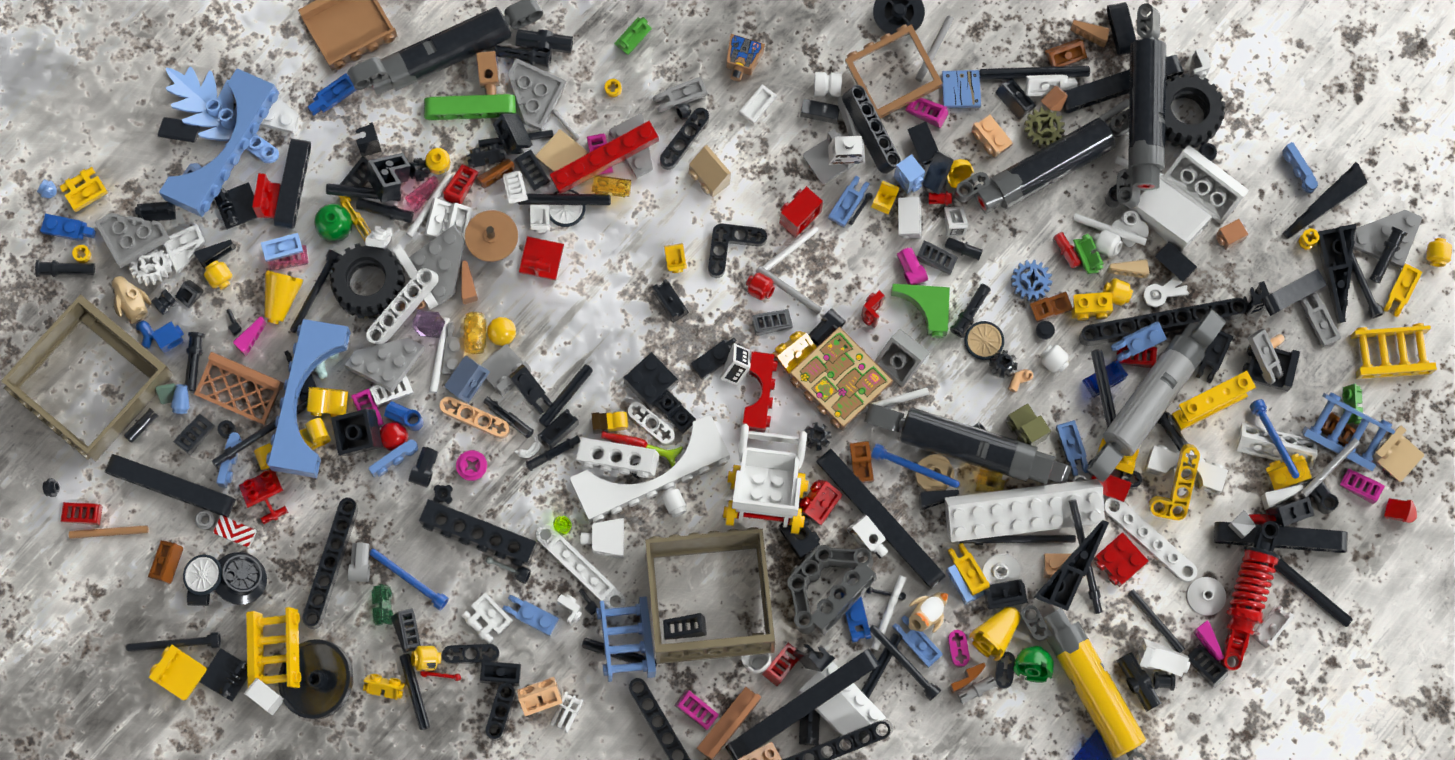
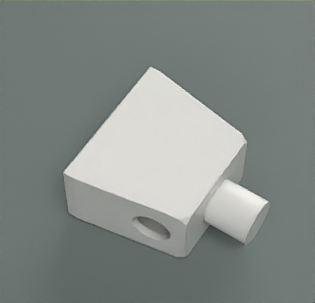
M624 518L593 523L592 533H581V544H592V552L594 554L624 558Z

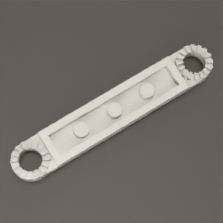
M1111 497L1105 501L1104 512L1181 581L1190 582L1197 576L1196 566L1127 504ZM1116 502L1119 505V510L1116 512L1111 511L1108 506L1109 503ZM1183 567L1191 568L1192 575L1190 577H1185L1182 574Z
M545 524L537 529L536 538L538 542L600 601H604V605L608 609L625 606L623 594L553 527ZM543 530H549L551 537L543 540L540 537V533ZM614 596L621 599V604L617 607H613L610 604V599Z

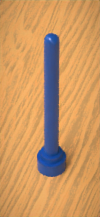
M1264 400L1254 401L1250 405L1252 413L1260 417L1291 476L1295 479L1298 478L1299 472L1266 414L1267 406Z
M878 443L872 451L871 458L876 460H889L954 488L960 485L959 481L887 452L885 446Z
M376 549L370 550L369 553L373 558L430 598L434 604L433 606L439 611L448 603L449 598L443 593L436 594Z

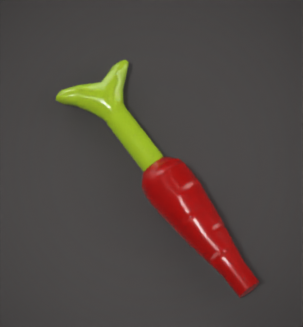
M605 431L601 435L602 439L613 443L655 449L659 456H663L669 461L671 467L676 464L675 458L683 450V446L677 449L665 450L649 445L642 438Z

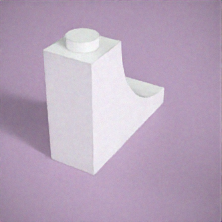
M1143 638L1136 655L1140 666L1161 669L1181 677L1183 672H1188L1191 662H1188L1189 658L1187 655Z

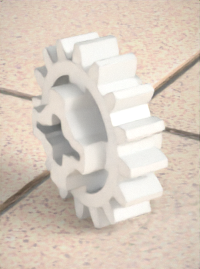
M155 248L153 252L150 251L145 255H141L138 259L131 262L132 267H130L133 279L137 280L139 284L144 281L146 286L149 282L155 285L157 280L163 282L162 277H169L167 272H172L171 266L173 264L168 253L165 254L164 250L158 252L157 248Z

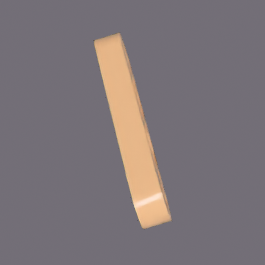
M445 397L440 401V409L443 414L500 439L507 437L510 432L506 421L452 397ZM452 402V406L458 408L457 415H455L454 409L449 408L447 411L444 404ZM464 409H469L472 413L467 419L461 417V412ZM487 417L489 419L488 425L480 426L478 424L479 418ZM494 420L495 426L501 427V425H504V429L506 431H502L499 434L496 428L492 427V430L489 429L491 428Z

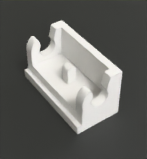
M919 197L898 198L899 236H902V238H922L921 200Z
M1274 606L1251 637L1265 648H1268L1293 619L1294 615L1291 612L1286 613L1283 611L1282 606Z

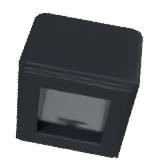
M188 280L183 282L175 298L188 308H191L203 294L204 290L193 281Z

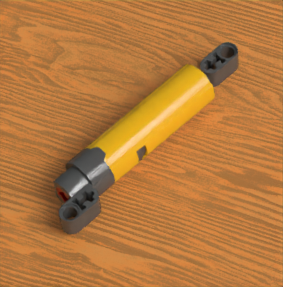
M1028 605L1024 607L1022 618L1035 639L1039 641L1047 640L1068 679L1075 685L1076 693L1113 758L1126 754L1128 760H1134L1133 756L1135 755L1138 758L1142 757L1143 760H1147L1137 750V747L1146 742V738L1108 671L1104 670V665L1080 622L1071 625L1062 608L1043 618L1035 606ZM1029 609L1036 611V617L1032 620L1027 619L1025 616L1026 611ZM1039 619L1042 621L1038 622L1039 626L1042 629H1046L1042 637L1035 634L1037 632L1035 625L1030 626V624L1036 623Z

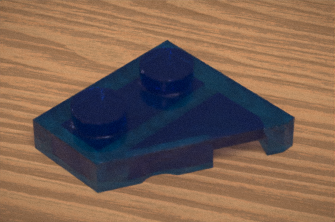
M1096 729L1072 760H1112L1099 731Z

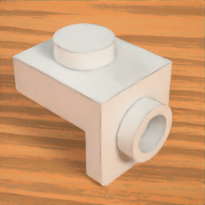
M1203 48L1195 50L1192 56L1197 69L1192 70L1190 77L1197 74L1202 79L1207 76L1211 66L1209 64V55L1204 52Z
M530 204V230H534L535 233L546 232L550 228L549 204Z
M561 594L557 599V603L572 612L567 623L569 625H572L573 622L577 623L582 616L580 612L582 610L581 606L576 604L577 600L568 594L563 596Z

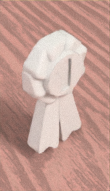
M1175 276L1164 286L1152 284L1146 287L1143 298L1148 306L1157 308L1165 303L1167 297L1189 295V292L1187 291V285L1177 287L1182 282Z

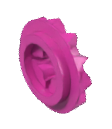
M469 450L459 456L456 462V469L458 474L465 480L475 481L482 478L485 474L487 461L480 452ZM466 460L471 463L477 462L475 465L477 472L472 469L467 470L469 466Z

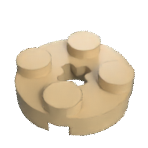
M932 454L918 463L933 471L937 469L938 473L954 479V469L950 461L942 455ZM915 472L916 482L924 491H941L950 487L947 484Z

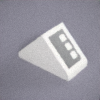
M963 206L944 207L946 236L965 235L968 229V222Z
M733 343L720 379L738 386L750 369L751 350Z

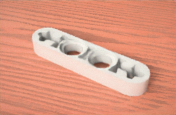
M399 244L392 251L411 280L418 271ZM430 292L424 298V301L431 310L438 306V303Z

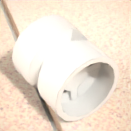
M815 72L814 96L829 94L830 97H840L842 73L831 72L830 75H827L826 72Z

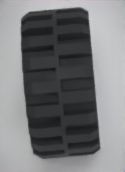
M1189 73L1182 74L1181 78L1179 75L1172 77L1171 81H1166L1165 142L1169 140L1174 147L1178 144L1183 149L1188 145H1191L1192 148H1197L1199 144L1203 145L1209 139H1212L1222 124L1225 116V102L1221 101L1223 95L1221 92L1217 93L1218 87L1214 83L1212 85L1209 84V79L1205 77L1200 79V75L1197 74L1190 77ZM1179 98L1194 100L1203 110V121L1192 125L1179 121L1171 110L1172 102Z
M358 243L354 244V249L348 247L344 250V255L339 254L337 256V263H333L331 267L333 272L330 273V286L343 310L346 309L352 316L356 314L358 318L364 319L365 316H368L369 319H373L375 315H381L404 288L405 277L399 260L396 256H393L388 248L361 246ZM375 266L380 268L385 274L383 287L378 292L368 296L354 293L350 287L352 275L362 267Z

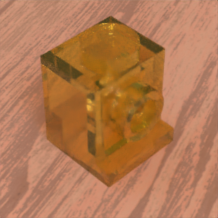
M980 469L975 491L984 493L1003 491L1005 480H1002L1003 474ZM988 481H991L993 483V486H987L986 483Z

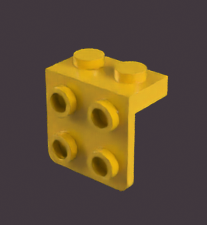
M171 645L170 648L167 647L163 651L160 662L153 665L149 672L151 675L148 678L185 701L198 685L207 668L174 645Z

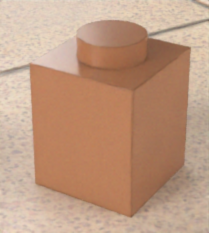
M1237 219L1220 228L1216 233V239L1219 245L1227 250L1244 241L1249 234L1240 219Z

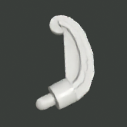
M535 436L534 440L536 442L527 451L521 449V451L515 450L514 452L519 454V457L531 458L538 452L541 446V439Z

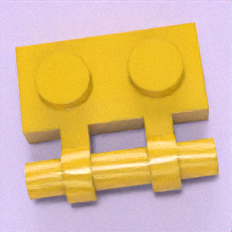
M93 167L81 170L80 174L72 179H66L65 183L59 186L62 192L68 189L71 190L65 197L75 212L108 194L98 176L90 179V176L96 173ZM85 180L86 183L77 188L75 187V185Z

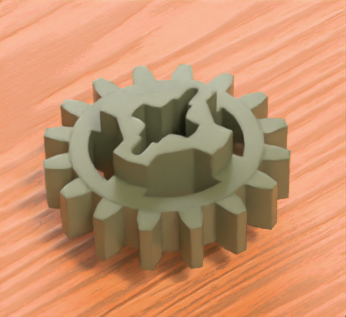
M1040 107L1039 112L1034 109L1032 114H1028V120H1025L1024 123L1027 126L1024 132L1029 133L1026 138H1032V144L1037 142L1038 147H1041L1042 144L1048 146L1050 143L1052 144L1062 138L1061 135L1065 132L1062 129L1065 126V122H1060L1062 115L1057 117V111L1052 113L1050 109L1044 111L1043 107ZM1047 123H1048L1047 128H1045V129H1043V130L1041 131V129H1042L1041 127L1046 126Z

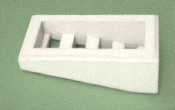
M521 171L503 174L509 204L528 200Z
M406 375L401 381L406 390L402 391L400 384H398L397 389L399 393L397 394L394 391H390L391 396H388L385 388L379 385L370 388L378 408L414 393ZM382 391V394L384 396V398L380 399V396L378 394V392Z
M1303 485L1265 492L1261 496L1264 509L1272 508L1298 494L1303 489Z

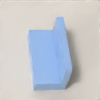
M298 233L261 242L266 262L303 253Z
M955 564L946 570L964 605L984 595V590L973 596L971 595Z

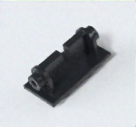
M492 144L488 145V149L481 150L480 147L470 149V153H466L467 157H471V159L467 160L469 167L473 166L475 168L486 165L484 158L489 159V164L502 162V160L506 159L505 153H500L503 146Z
M170 202L137 204V207H135L137 217L146 221L176 220V207Z
M816 710L800 719L799 745H819L820 714Z

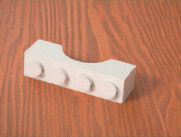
M1162 445L1153 446L1144 471L1163 477L1168 471L1177 467L1180 451L1172 452ZM1200 458L1196 473L1199 489L1219 495L1222 492L1228 470L1217 463L1212 465L1205 463V460Z

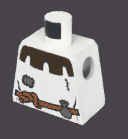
M862 136L834 137L828 146L829 165L865 164Z
M867 515L860 517L846 529L861 547L869 549L870 552L873 551L879 559L888 552L882 544L886 540ZM869 536L873 538L872 543L869 541Z

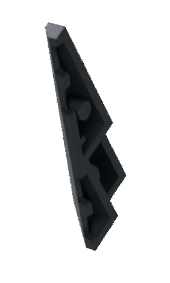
M1355 162L1347 172L1341 175L1282 234L1289 239L1362 190L1368 182L1360 165Z
M1356 224L1318 231L1319 240L1317 247L1338 324L1346 322L1345 317L1348 306L1347 299L1351 280Z
M1102 520L1035 594L1034 598L1066 611L1069 610L1081 580L1088 572L1109 522Z

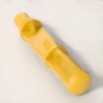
M338 196L341 200L340 204L350 213L353 224L365 242L366 237L369 235L365 226L371 233L369 227L360 213L354 211L350 204L351 198Z

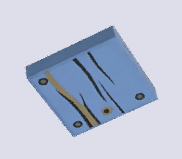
M979 70L942 71L943 106L947 108H981Z

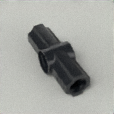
M518 29L515 44L519 47L534 48L541 52L555 51L571 54L573 37L554 34L552 31L543 29L538 30V32Z
M1132 652L1116 660L1127 678L1128 687L1133 694L1137 695L1146 712L1162 704L1151 686L1152 681L1145 670L1141 669Z

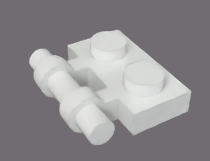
M486 592L471 606L476 613L471 615L466 611L462 615L467 621L466 624L472 627L478 633V637L481 640L484 639L488 644L494 640L489 634L493 629L499 635L513 622ZM480 617L488 623L485 628L478 622Z

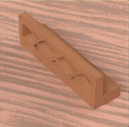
M745 687L696 749L709 760H713L762 697Z

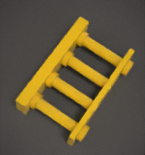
M1424 323L1413 324L1412 327L1370 330L1367 327L1357 328L1350 335L1351 339L1359 338L1363 365L1355 372L1356 379L1426 375L1437 370L1436 362L1429 363V360H1427L1423 334H1426L1431 329V325L1424 326ZM1415 334L1419 361L1417 364H1410L1407 357L1404 335ZM1386 336H1397L1400 356L1399 365L1389 363ZM1378 337L1381 357L1380 366L1373 367L1370 364L1367 338Z
M1245 371L1179 404L1180 409L1173 412L1171 416L1179 430L1182 431L1248 397L1247 392L1255 389L1256 386L1249 373Z
M285 607V615L264 618L263 613L255 611L246 612L248 688L256 678L265 684L287 682V687L300 688L301 673L299 672L298 630L300 615L298 609ZM286 623V635L263 637L264 625ZM286 643V654L264 657V645ZM286 662L287 674L264 676V666L266 664Z

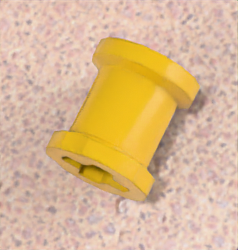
M1312 228L1305 230L1299 237V246L1305 250L1312 249L1319 240L1317 230Z

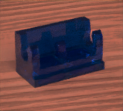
M1118 360L1106 366L1110 388L1127 378L1128 373ZM1095 373L1082 380L1093 399L1100 395Z

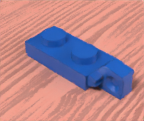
M347 73L316 94V97L313 98L315 102L308 106L313 116L321 110L323 113L328 111L356 91Z
M46 213L41 227V233L76 241L83 240V237L94 238L96 234L94 228L87 227V223Z

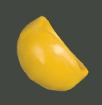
M964 159L953 161L946 178L952 188L956 189L960 182L969 178L974 173L971 163Z
M506 317L493 319L487 328L489 340L499 346L510 344L516 335L514 323Z

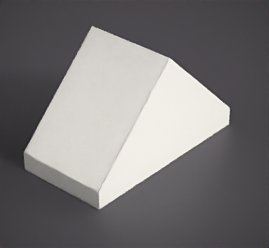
M258 678L244 692V694L271 715L277 711L284 699Z

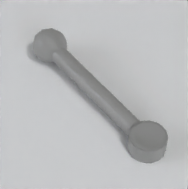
M556 109L553 110V114L570 132L572 139L577 141L579 135L574 133Z

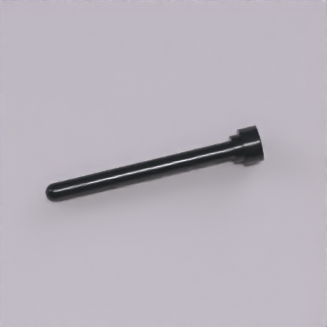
M331 249L327 252L326 264L290 328L292 333H296L298 326L302 324L303 319L306 317L329 275L333 263H337L336 258L339 253Z
M1352 253V269L1369 305L1368 314L1370 319L1380 317L1385 313L1383 307L1376 303L1354 253Z
M870 626L871 633L924 688L925 696L930 701L936 697L941 689L936 684L929 683L877 626Z
M211 632L207 637L129 643L125 649L127 651L170 648L171 645L175 647L207 645L208 647L211 646V648H220L221 635L220 632Z

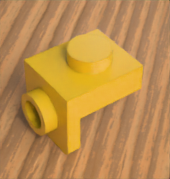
M882 181L871 208L889 214L897 197L899 187Z
M683 243L664 246L668 271L681 273L683 269H687Z

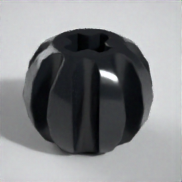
M1003 350L1002 354L999 351L993 354L995 359L991 358L989 366L994 367L991 369V372L993 374L998 373L999 378L1003 379L1005 374L1008 377L1014 375L1013 370H1017L1018 363L1013 362L1017 359L1015 355H1008L1007 350ZM1001 361H1003L1004 364H1007V366L1004 367L1003 364H1000Z
M818 422L812 423L813 428L807 426L804 430L807 433L806 441L809 442L806 446L810 449L815 446L817 448L816 451L822 450L821 445L827 447L830 444V441L827 439L832 437L830 431H825L828 428L825 424L819 427ZM814 434H816L817 436L821 435L820 440L818 438H813Z

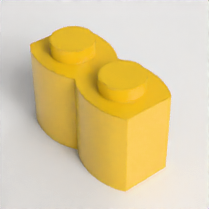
M309 387L307 411L311 412L313 416H322L323 413H329L330 417L346 414L348 390Z

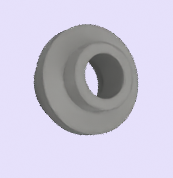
M201 510L195 516V524L200 529H209L215 522L214 515L208 510ZM204 517H208L207 523H202Z

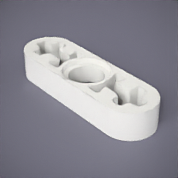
M634 402L629 406L628 415L630 419L660 444L670 445L674 441L675 434L673 429L643 404ZM633 408H640V413L645 416L643 422H640L642 420L641 416L638 414L633 415ZM654 419L657 425L655 428L649 429L646 426V421ZM660 425L663 426V427L661 428V431H662V432H664L665 434H666L667 432L670 433V434H669V437H670L669 440H668L667 438L664 439V440L662 439L663 436H662V434L658 431L659 428H660Z

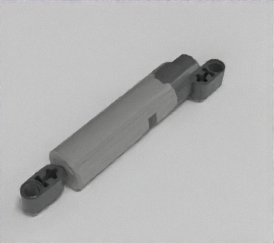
M1212 309L1208 310L1198 324H1188L1181 335H1176L1104 432L1103 438L1106 444L1087 468V471L1099 481L1104 482L1110 476L1123 456L1134 455L1205 357V349L1211 344L1226 323Z

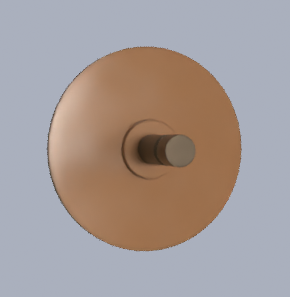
M496 210L483 211L474 216L468 223L465 230V242L469 251L476 258L482 261L496 262L508 257L514 251L518 242V230L514 221L507 214Z

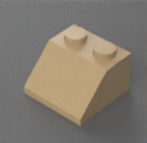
M705 145L690 162L689 175L693 180H698L701 183L700 187L705 194H710L714 197L730 185L731 172L708 145Z

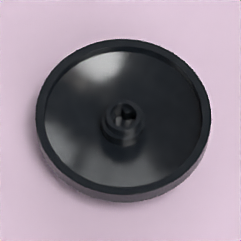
M314 639L300 643V688L287 687V682L278 683L280 696L284 698L283 702L287 708L300 717L307 719L329 717L346 703L353 686L351 662L347 654L332 642ZM286 662L282 663L279 675L287 674Z

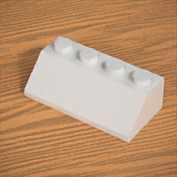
M1190 145L1182 151L1164 175L1166 183L1211 215L1221 225L1249 191ZM1171 176L1187 183L1186 189L1176 185L1167 178Z
M832 661L822 672L818 671L798 692L802 694L839 667ZM854 683L815 709L840 736L886 718ZM862 731L860 733L861 740L865 739L869 734ZM843 739L851 747V742L848 739Z

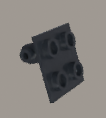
M249 182L227 191L222 188L218 196L214 198L226 230L258 218L253 209L254 194Z
M220 648L199 682L233 702L247 680V663Z

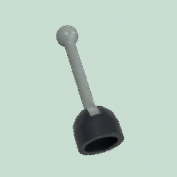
M491 556L486 558L487 564H495L515 573V577L519 582L526 584L529 580L531 569L519 567L516 570L493 560Z

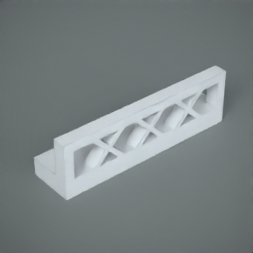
M1242 423L1240 439L1237 444L1238 452L1284 462L1272 439L1266 437L1269 436L1266 428ZM1276 431L1289 456L1294 454L1303 455L1309 469H1312L1318 454L1317 442L1312 439Z

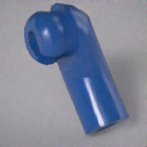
M139 321L136 324V329L143 335L141 345L146 349H150L153 340L151 333L154 331L148 322Z

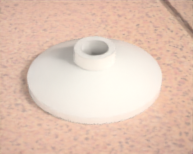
M996 554L984 563L982 572L989 584L1018 580L1020 565L1009 554ZM1003 567L1001 571H997V569Z
M1201 577L1189 586L1187 600L1190 607L1196 613L1210 616L1218 613L1224 607L1226 592L1222 584L1216 579ZM1205 592H1209L1211 594V598H1206Z

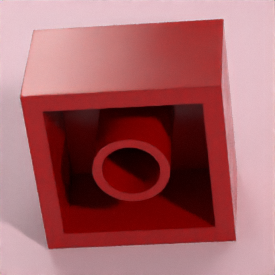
M807 186L803 190L799 189L794 194V199L790 203L786 202L780 209L779 224L795 238L822 212L823 200Z

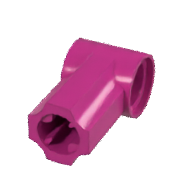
M912 247L897 253L908 285H918L928 280L927 273L924 267L919 264Z

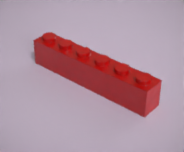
M649 120L551 173V180L559 194H563L659 142V136Z

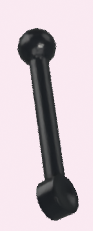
M871 193L865 195V200L849 222L851 226L867 202L873 198Z
M871 586L866 590L868 594L892 595V592L873 589ZM901 592L899 599L904 600L906 598V594L904 592Z

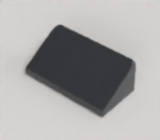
M1014 79L1001 84L995 92L1017 119H1021L1036 107V104L1029 96H1026Z
M804 99L800 117L837 124L840 111L839 105Z
M164 117L158 131V137L194 143L199 137L200 127L184 124L180 119Z
M936 151L922 185L940 194L954 160L948 154Z
M482 661L480 683L498 685L509 683L512 686H520L521 664Z

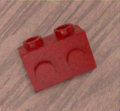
M880 290L876 294L874 292L866 298V303L863 305L861 313L862 321L867 326L871 325L873 328L877 326L880 317L876 311L882 306L885 297Z

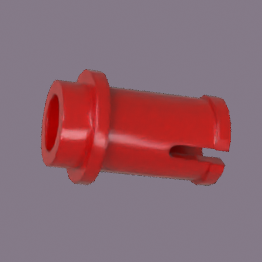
M948 191L940 194L929 192V205L946 204L948 206V204H952V193H948Z

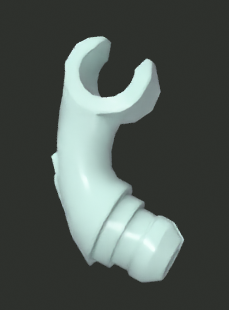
M339 353L329 358L336 359L338 358ZM326 360L314 369V372L318 374L320 379L327 377Z

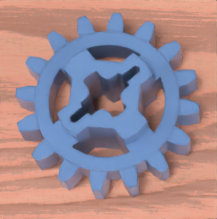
M1026 260L1024 265L1019 263L1018 269L1015 268L1013 270L1015 275L1011 276V280L1015 282L1011 284V287L1017 288L1014 293L1020 292L1021 299L1027 296V301H1030L1031 297L1038 301L1039 295L1044 298L1045 292L1050 291L1048 286H1051L1053 281L1048 279L1052 277V274L1046 273L1049 269L1048 267L1042 268L1043 262L1037 265L1036 260H1033L1032 264ZM1029 269V272H1027L1026 274L1022 273L1023 271ZM1031 275H1032V278H1033V281H1034V283L1032 284V287H1031V283H1030V279H1029V278L1031 277ZM1037 287L1041 288L1040 290L1034 292V289H1036Z

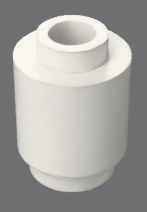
M672 487L663 492L664 495L661 498L668 513L672 514L673 518L687 512L685 508L687 505L679 489Z

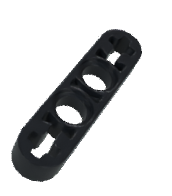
M705 108L694 110L660 156V164L664 169L671 170L678 164L708 124L709 112ZM703 113L705 119H700L697 126L695 124L698 120L697 114L702 115ZM692 127L696 132L694 135L688 136L685 133V129ZM676 142H683L685 147L682 150H676L674 144ZM672 151L674 153L672 163L668 162L666 164L664 158L668 159L672 155Z

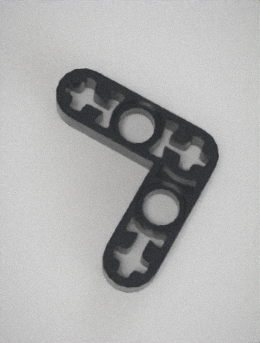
M717 224L713 228L708 265L710 276L720 278L724 275L729 243L761 247L767 241L766 231L757 227ZM720 229H724L723 231L726 233L723 234L722 242L718 241L719 233H716ZM740 230L745 233L744 239L741 240L735 237V233ZM748 232H751V236H757V233H760L761 237L764 238L756 241L755 237H750V241H748ZM720 246L724 249V253L716 255L713 251L714 248ZM716 260H720L719 268L722 269L718 273H714V269H711L715 268Z

